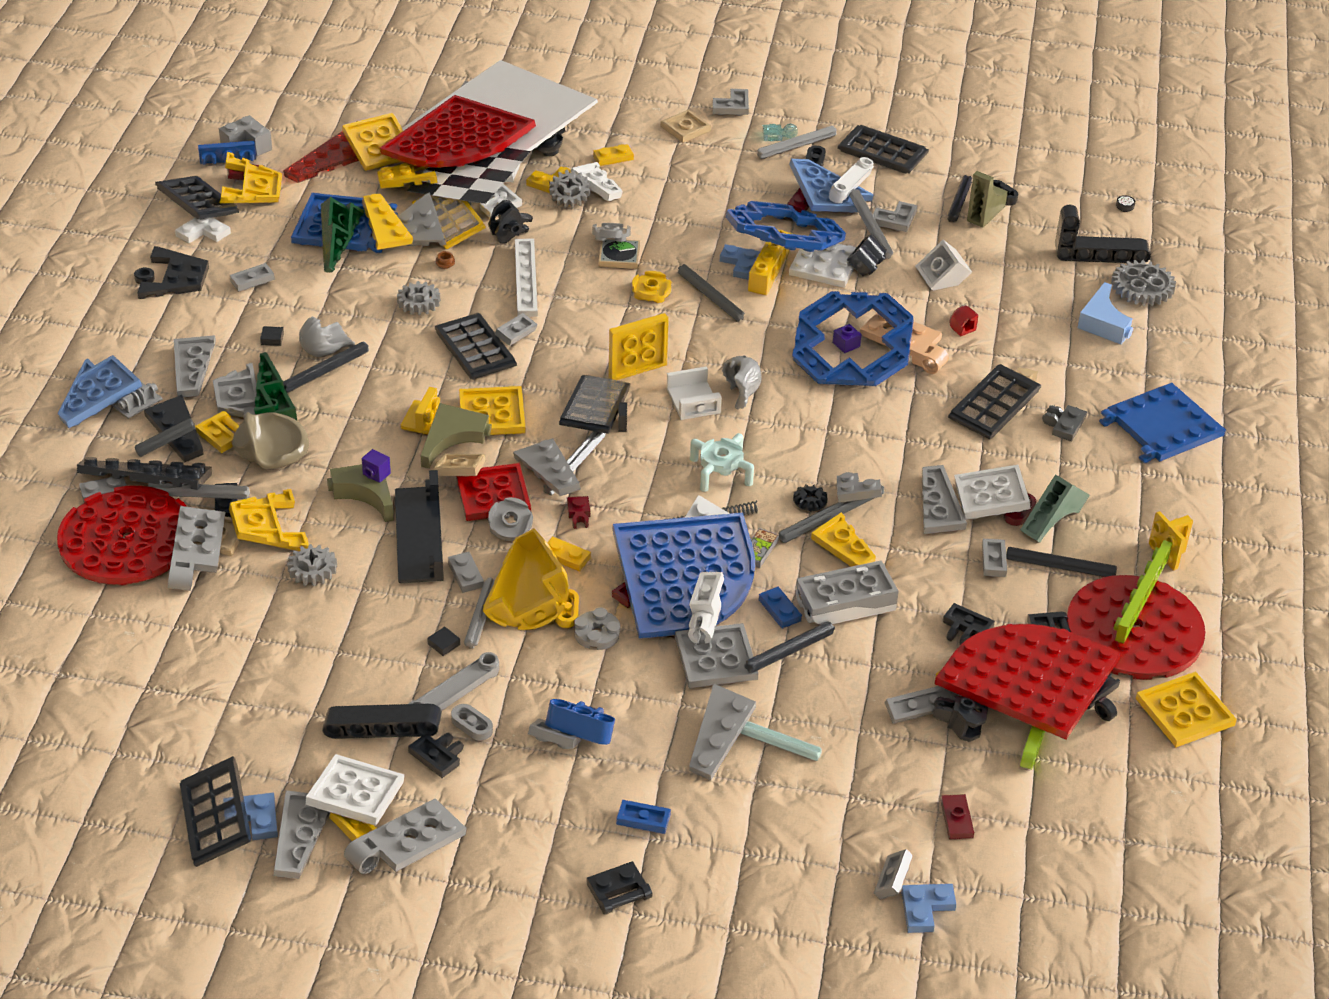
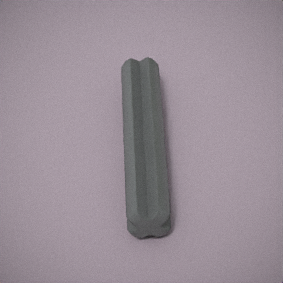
M188 418L135 445V451L142 457L196 429L195 424Z

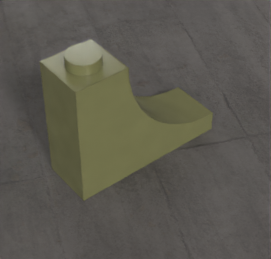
M976 171L973 174L967 221L983 228L1006 206L1008 191L993 186L994 177Z
M439 403L421 453V467L430 469L435 458L451 446L468 442L483 444L485 437H489L492 429V424H489V415Z
M362 464L330 469L331 478H327L328 491H333L334 500L353 499L365 502L376 508L383 516L385 522L394 521L393 504L386 478L379 483L366 477L362 472Z

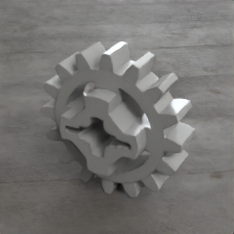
M566 170L565 174L558 172L559 177L553 176V182H550L549 190L552 200H557L558 206L563 203L564 208H567L568 205L574 208V204L577 203L581 206V201H587V196H590V183L587 177H583L582 172L577 175L575 170L572 173Z
M419 281L416 284L410 282L409 286L403 285L402 290H398L397 294L399 308H403V312L410 311L411 315L414 312H417L418 315H421V312L429 314V310L435 311V307H439V302H441L439 289L434 288V284L428 286L427 282L420 284Z
M309 544L307 549L301 546L300 552L294 550L293 556L288 557L287 567L290 578H295L296 583L303 581L304 586L308 582H312L313 586H316L318 581L324 584L325 578L331 580L332 574H336L337 559L334 552L329 553L328 547L321 549V545H318L316 548H313L312 544Z

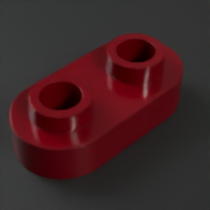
M1027 493L1031 509L1021 512L1004 513L1005 522L1012 526L1024 524L1036 505V498Z

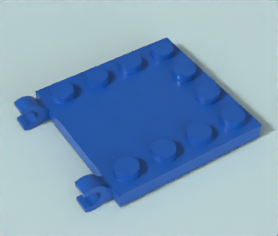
M311 193L292 233L291 242L300 245L323 247L321 203L332 197L345 206L351 202L364 210L363 198ZM388 204L393 211L396 210L397 204ZM364 213L359 220V224L355 227L354 234L346 249L367 251L370 248L375 253H382L383 249L377 250L376 240L373 239L369 218Z
M1172 382L1109 406L1108 409L1101 411L1104 418L1099 420L1103 426H1109L1111 423L1117 422L1143 446L1141 451L1144 452L1143 455L1139 456V459L1144 463L1154 458L1159 462L1220 438L1224 436L1226 431L1224 427Z

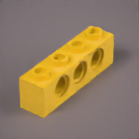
M778 230L780 233L791 234L783 230ZM765 242L749 272L748 291L767 296L790 250L771 242Z

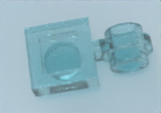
M791 123L787 124L784 129L781 128V125L776 124L763 125L764 141H782V137L791 139L798 134L797 126Z

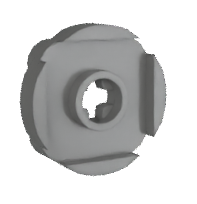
M602 223L601 227H597V224H594L592 226V234L595 235L596 240L604 241L607 238H615V241L623 242L626 241V237L631 235V227L627 225V229L623 228V224Z
M505 498L504 501L496 502L489 511L488 523L490 532L502 540L514 541L516 537L531 530L533 515L528 509V505L517 498ZM512 515L516 522L507 523L505 518H509Z
M596 608L594 611L586 612L575 619V639L583 647L590 649V646L597 647V650H604L617 643L620 634V622L614 615L608 613L605 608Z

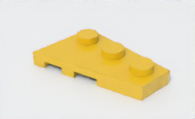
M842 512L811 533V539L851 567L875 562V554L863 539L858 538L855 534V529L852 525L847 524Z

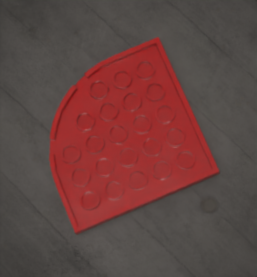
M454 95L381 146L380 152L382 155L416 165L417 167H461L467 163L503 152L505 148L536 127L534 119Z
M1007 624L984 630L964 641L938 673L934 684L1067 740L1115 667L1121 652L1071 633L1066 629L1034 624Z

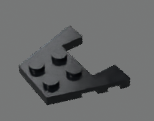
M154 246L150 256L151 263L168 264L162 283L141 282L137 294L138 299H146V295L156 294V297L164 296L166 292L175 291L176 294L201 291L209 269V261Z

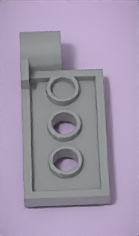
M180 506L168 588L191 591L194 570L217 573L225 512ZM196 526H202L204 529H198ZM196 541H197V542H201V543H203V544L197 545V544H194L193 542H196Z
M433 799L353 840L346 847L344 857L361 874L371 872L379 863L380 857L397 872L466 835V827L437 799ZM426 825H433V826H435L436 828L425 827V826H426ZM412 835V836H415L416 838H415V839L410 838V837H407V838H406L405 836Z

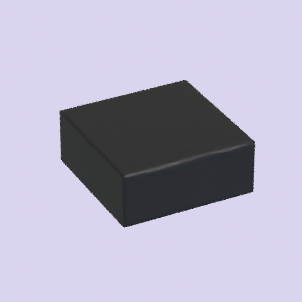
M263 326L260 337L261 345L281 346L284 328Z
M619 402L618 432H627V402Z
M445 626L427 638L428 645L442 656L461 645L460 638Z

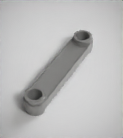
M492 652L483 653L479 659L419 699L413 700L408 704L429 703L435 704L441 710H444L488 679L497 676L499 671L497 655Z

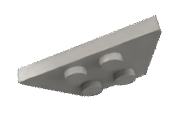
M430 192L397 216L413 237L412 244L406 246H429L430 242H439L440 245H446Z
M252 363L246 364V369L237 373L234 370L226 376L213 380L218 413L225 411L231 416L243 418L247 412L255 415L256 379Z

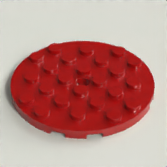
M148 486L115 487L114 491L101 494V492L95 493L85 498L84 503L77 508L73 507L63 518L57 533L60 556L66 566L74 573L97 583L127 585L155 578L170 570L180 506H187L179 498L175 499L169 496L167 491ZM125 533H131L129 535H126L125 538H123V535Z
M1115 575L1103 577L1088 583L1074 595L1067 613L1069 618L1067 622L1071 633L1121 652L1118 662L1111 671L1112 674L1118 675L1120 672L1133 675V679L1152 680L1153 676L1162 675L1167 678L1189 668L1202 652L1206 631L1200 612L1187 596L1167 583L1156 582L1134 625L1140 624V627H1132L1124 644L1115 641L1117 631L1114 630L1117 618L1123 617L1124 605L1126 603L1130 604L1129 599L1133 589H1138L1137 583L1140 576Z

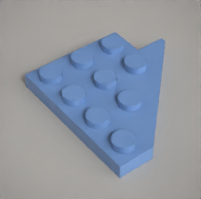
M809 159L790 160L789 165L811 211L858 212L850 196L843 200L842 203H835L829 199L832 185L841 176ZM859 186L855 189L860 191L865 201H872L874 195Z
M114 355L96 365L87 358L58 411L59 418L68 428L77 426L88 417L98 414L100 410L115 404L122 397L131 394L133 391L135 392L138 388L142 387L141 381Z

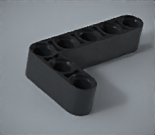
M1069 204L1061 208L1055 239L1056 254L1061 261L1127 263L1129 261L1134 263V260H1136L1138 263H1141L1144 260L1146 263L1150 260L1149 244L1147 240L1142 238L1077 236L1080 224L1077 207Z

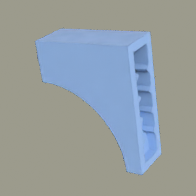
M1104 282L1080 312L1077 328L1122 344L1126 338H1130L1133 332V327H1131L1132 318L1122 314L1112 305L1109 299L1112 284Z

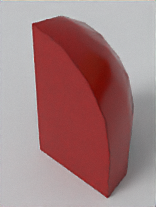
M962 305L951 315L949 320L950 327L960 337L974 332L977 329L979 315L970 307Z

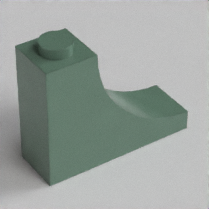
M1055 474L1020 530L1036 541L1041 542L1047 532L1061 518L1070 513H1079L1090 495Z

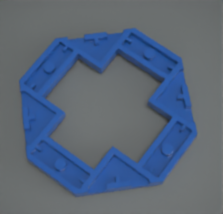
M749 201L747 206L741 204L736 206L735 210L728 209L725 216L737 232L783 246L788 250H796V248L807 252L824 250L844 241L846 232L834 220L816 217L817 214L802 210L801 213L797 212L793 206L788 204ZM767 215L777 219L790 217L800 227L813 225L818 230H810L809 236L780 233L774 226L756 225L754 220L761 221L762 217Z
M831 291L800 311L795 336V347L792 354L793 361L818 384L877 386L908 365L914 323L913 315L888 293H879L877 296L868 295V292H851V295L840 294L838 291ZM843 308L856 319L873 309L894 327V329L882 336V342L891 351L863 369L850 357L833 368L813 349L814 346L825 340L824 333L816 326Z

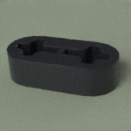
M993 180V186L1008 191L1006 205H1015L1018 200V192L1000 180Z

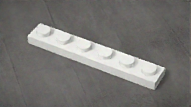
M515 239L518 316L524 313L527 317H538L534 239Z

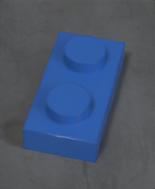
M779 586L759 593L760 603L782 629L802 621V614Z
M622 799L616 825L665 834L671 816V809Z

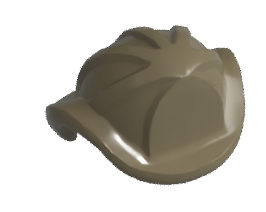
M247 412L244 416V422L237 428L234 434L232 445L241 457L257 463L261 468L278 469L291 465L303 458L309 448V439L303 426L289 416L272 412L252 415Z

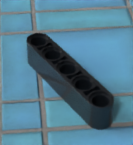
M429 703L333 706L327 710L322 732L327 737L333 739L434 736L439 729L442 710L437 705Z

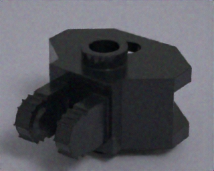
M503 200L494 207L488 227L491 234L496 235L499 243H507L513 237L519 236L520 233H527L529 231V226L523 223L532 222L533 216L528 213H520L510 200Z
M957 695L955 700L941 696L934 700L933 717L947 722V728L952 729L959 739L970 742L980 738L982 724L987 719V706L970 698Z

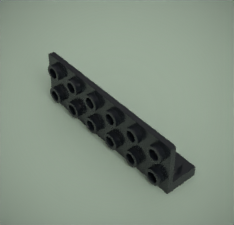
M429 470V479H425V487L395 489L399 583L444 581L438 470Z

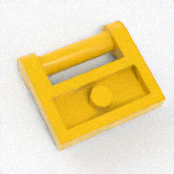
M222 411L195 427L196 432L219 452L223 453L233 447L232 440L234 434L224 425L236 432L239 425L231 419L227 412Z

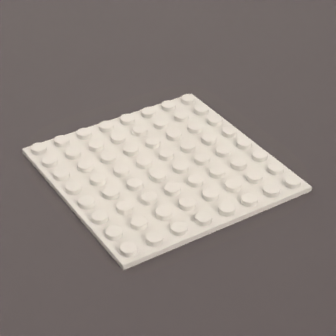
M499 60L402 129L404 131L449 98L458 95L534 119L536 127L507 147L531 151L557 131L564 128L568 123L578 118L586 110H589L598 101L596 98Z

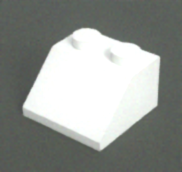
M942 240L915 266L932 290L958 286L972 273L958 251L945 240Z

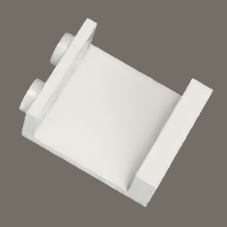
M707 366L667 373V391L681 420L721 413L722 397L719 392L712 393L707 382Z

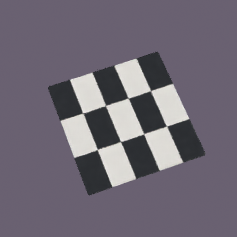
M505 148L503 152L467 163L461 167H428L423 173L435 171L438 183L431 184L430 180L422 181V185L413 184L407 191L421 194L430 192V195L486 204L531 151Z

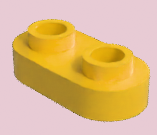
M569 589L566 606L555 619V622L560 627L571 628L575 626V619L578 617L579 595L576 591Z

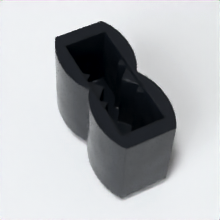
M871 233L858 244L847 258V261L862 277L866 274L871 275L878 268L876 264H880L886 258L884 254L887 249Z

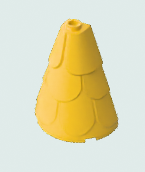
M533 528L514 539L483 605L485 615L503 627L508 625L518 627V630L536 629L556 619L566 606L569 596L566 571L546 540Z

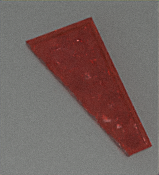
M341 131L283 170L284 177L300 183L318 176V172L324 170L330 172L335 170L334 167L342 164L346 166L359 161L343 131Z

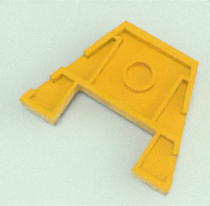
M227 152L225 168L244 172L243 188L239 190L222 186L220 203L279 202L282 173L259 165V167L249 163V160L242 158V160L237 159L233 153Z
M408 163L394 167H384L377 171L380 188L402 187L404 183L414 182L415 185H422V181L430 180L431 184L438 183L435 171L415 174V171L424 170L428 167H417Z
M285 489L283 493L277 495L274 492L268 493L265 498L261 499L252 497L231 502L229 511L237 539L300 551L301 546L307 549L309 544L305 532H282L275 508H294L295 500L292 490Z

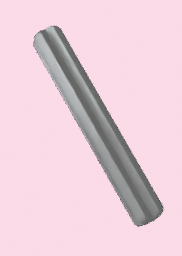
M491 577L483 584L464 640L465 646H469L470 649L478 645L487 618L483 612V605L494 585L495 580Z

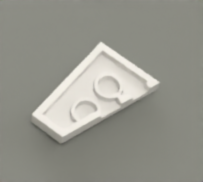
M598 162L571 168L570 173L573 170L576 171L577 175L582 172L583 177L588 178L590 190L602 196L604 200L612 201L621 198L623 191L612 179L607 178L605 170L599 169L600 165Z

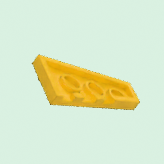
M381 194L363 196L362 204L366 216L369 218V226L372 228L373 239L376 240L377 250L412 244V235Z

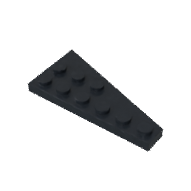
M85 457L84 460L77 464V473L104 476L111 473L112 478L121 479L122 477L130 476L131 481L159 485L166 484L168 481L172 482L173 487H182L190 484V489L198 490L212 475V467L205 466V463L184 465L183 462H171L170 464H162V461L158 460L140 463L138 459L119 462L117 458H107L105 461H99L96 457Z

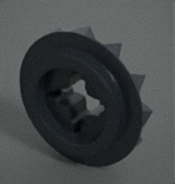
M805 484L804 487H798L797 491L794 492L793 501L800 509L817 511L827 505V492H824L822 487L816 488L815 484L813 486Z

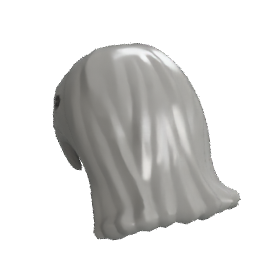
M313 316L305 321L299 332V341L302 348L308 354L316 357H324L342 347L350 348L355 345V342L347 337L338 322L321 327L320 320Z
M745 355L732 357L724 362L722 366L723 376L730 383V389L732 390L735 387L739 389L740 394L735 404L736 409L746 407L748 397L759 388L762 380L758 362Z

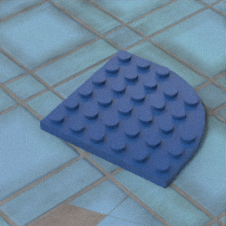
M743 512L613 524L612 532L639 639L675 635V631L690 629L689 623L692 611L689 603L700 572L723 573L724 581L719 593L721 609L716 625L734 614L747 598L754 579L755 555Z

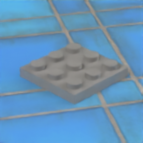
M743 623L716 626L710 643L706 644L704 640L706 635L701 630L699 643H694L689 639V630L675 631V639L689 688L758 680V671L749 673L744 667L746 660L752 658L753 654Z

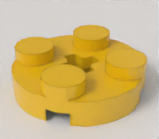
M645 271V275L641 276L637 274L632 280L634 298L662 303L671 293V280L666 279V275L658 271Z

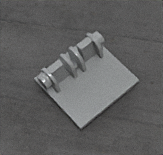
M141 382L142 387L122 397L111 406L129 419L163 400L155 392L158 390L155 383H147L145 385Z

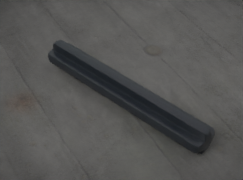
M964 175L961 179L947 219L949 222H956L958 220L972 183L971 176Z

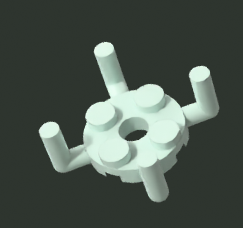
M738 433L732 439L721 438V441L715 442L714 439L706 443L698 439L691 440L690 460L692 462L698 461L699 450H701V465L704 467L700 478V490L702 492H706L709 489V475L712 471L727 476L739 467L745 470L744 484L746 486L753 485L754 465L743 460L742 434Z

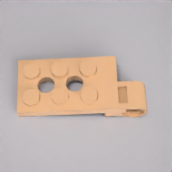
M876 313L860 328V333L863 337L885 345L882 342V336L894 329V327ZM914 322L909 356H912L911 363L922 367L929 374L937 373L949 359L945 349L936 345L941 340L942 333Z

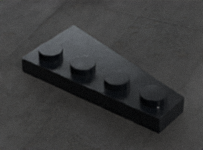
M183 395L144 410L145 417L159 433L188 418L191 419ZM196 429L168 443L184 463L204 455Z

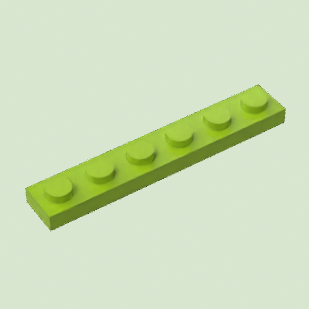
M1164 540L1160 548H1155L1152 555L1153 561H1148L1144 571L1145 575L1141 574L1138 580V589H1133L1130 595V604L1126 603L1124 605L1123 617H1118L1114 626V630L1117 631L1115 641L1124 644L1169 559L1172 547L1171 542Z

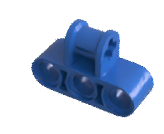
M562 699L550 700L545 725L552 729L602 745L610 744L615 724V718L604 714V709L601 707L596 709L585 705L583 701L574 704Z

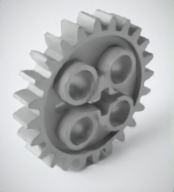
M1134 260L1133 264L1127 261L1126 265L1120 264V267H1116V270L1113 271L1111 284L1113 285L1112 289L1116 290V294H1121V298H1128L1127 302L1134 300L1136 305L1142 302L1143 306L1146 303L1153 306L1154 302L1160 305L1161 301L1167 302L1168 298H1172L1176 281H1174L1175 277L1171 276V272H1166V267L1159 268L1160 264L1154 266L1151 261L1145 264L1144 260L1141 263Z

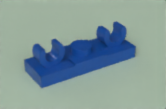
M254 141L198 145L200 164L203 165L207 163H226L227 152L233 153L234 157L240 160L242 158L250 161L256 160Z

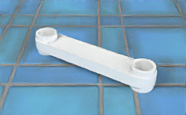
M861 157L832 185L829 199L835 203H842L849 196L851 190L856 189L871 174L873 161L869 158Z

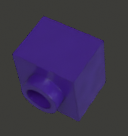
M847 324L833 330L832 343L845 354L861 346L862 334L851 324Z
M372 449L361 458L362 472L366 477L380 483L391 474L390 457Z

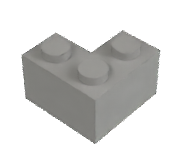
M250 115L219 128L220 143L254 141L256 156L272 150L271 131Z

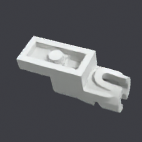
M700 572L689 603L692 617L689 623L688 636L694 643H699L701 637L700 630L706 635L704 639L705 644L710 643L721 609L719 593L724 581L722 572Z

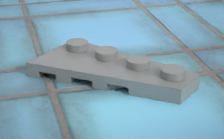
M215 335L174 339L177 396H199L216 343Z
M553 438L513 452L514 458L518 462H523L525 468L531 469L537 478H542L546 485L559 496L581 490L579 481Z
M944 465L923 467L924 534L965 530L967 522Z
M713 684L690 761L689 770L712 780L755 710L756 701Z
M286 790L273 876L300 878L330 814L329 811L305 805L308 793Z

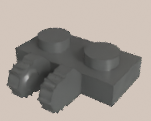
M1050 405L1046 410L1047 413L1042 416L1044 424L1054 427L1052 435L1072 442L1086 419L1087 411L1070 405L1063 411L1061 407Z

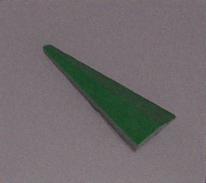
M332 197L321 203L324 272L332 273L335 270L336 263L340 261V256L351 240L355 227L359 224L361 216L365 213L363 209L351 202L345 206Z
M267 352L260 353L254 414L272 412L297 420L296 408L284 389L281 376Z

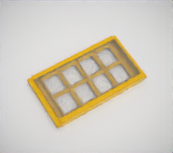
M431 195L446 245L442 246L446 250L486 228L481 218L467 201ZM418 198V199L412 201L411 203L414 204V203H415L416 201H418L420 198Z

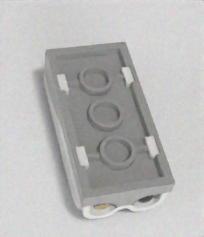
M882 560L796 579V598L799 606L804 608L808 623L816 622L817 624H823L829 621L832 624L895 611L897 607L899 591Z

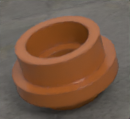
M442 251L438 253L436 257L437 266L448 269L455 264V258L451 252Z

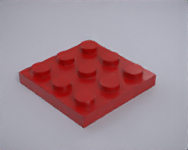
M520 463L483 467L476 476H456L466 521L488 518L491 507L496 502L504 501L505 498L520 499L528 505V509L531 511V503Z

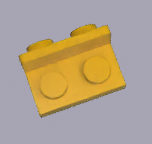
M429 387L422 401L414 400L400 424L401 429L429 434L440 403V397H437V388Z
M1161 511L1155 513L1149 545L1155 550L1156 547L1160 548L1164 540L1172 543L1169 559L1166 564L1174 571L1179 567L1181 554L1186 552L1193 520L1189 515L1169 521Z

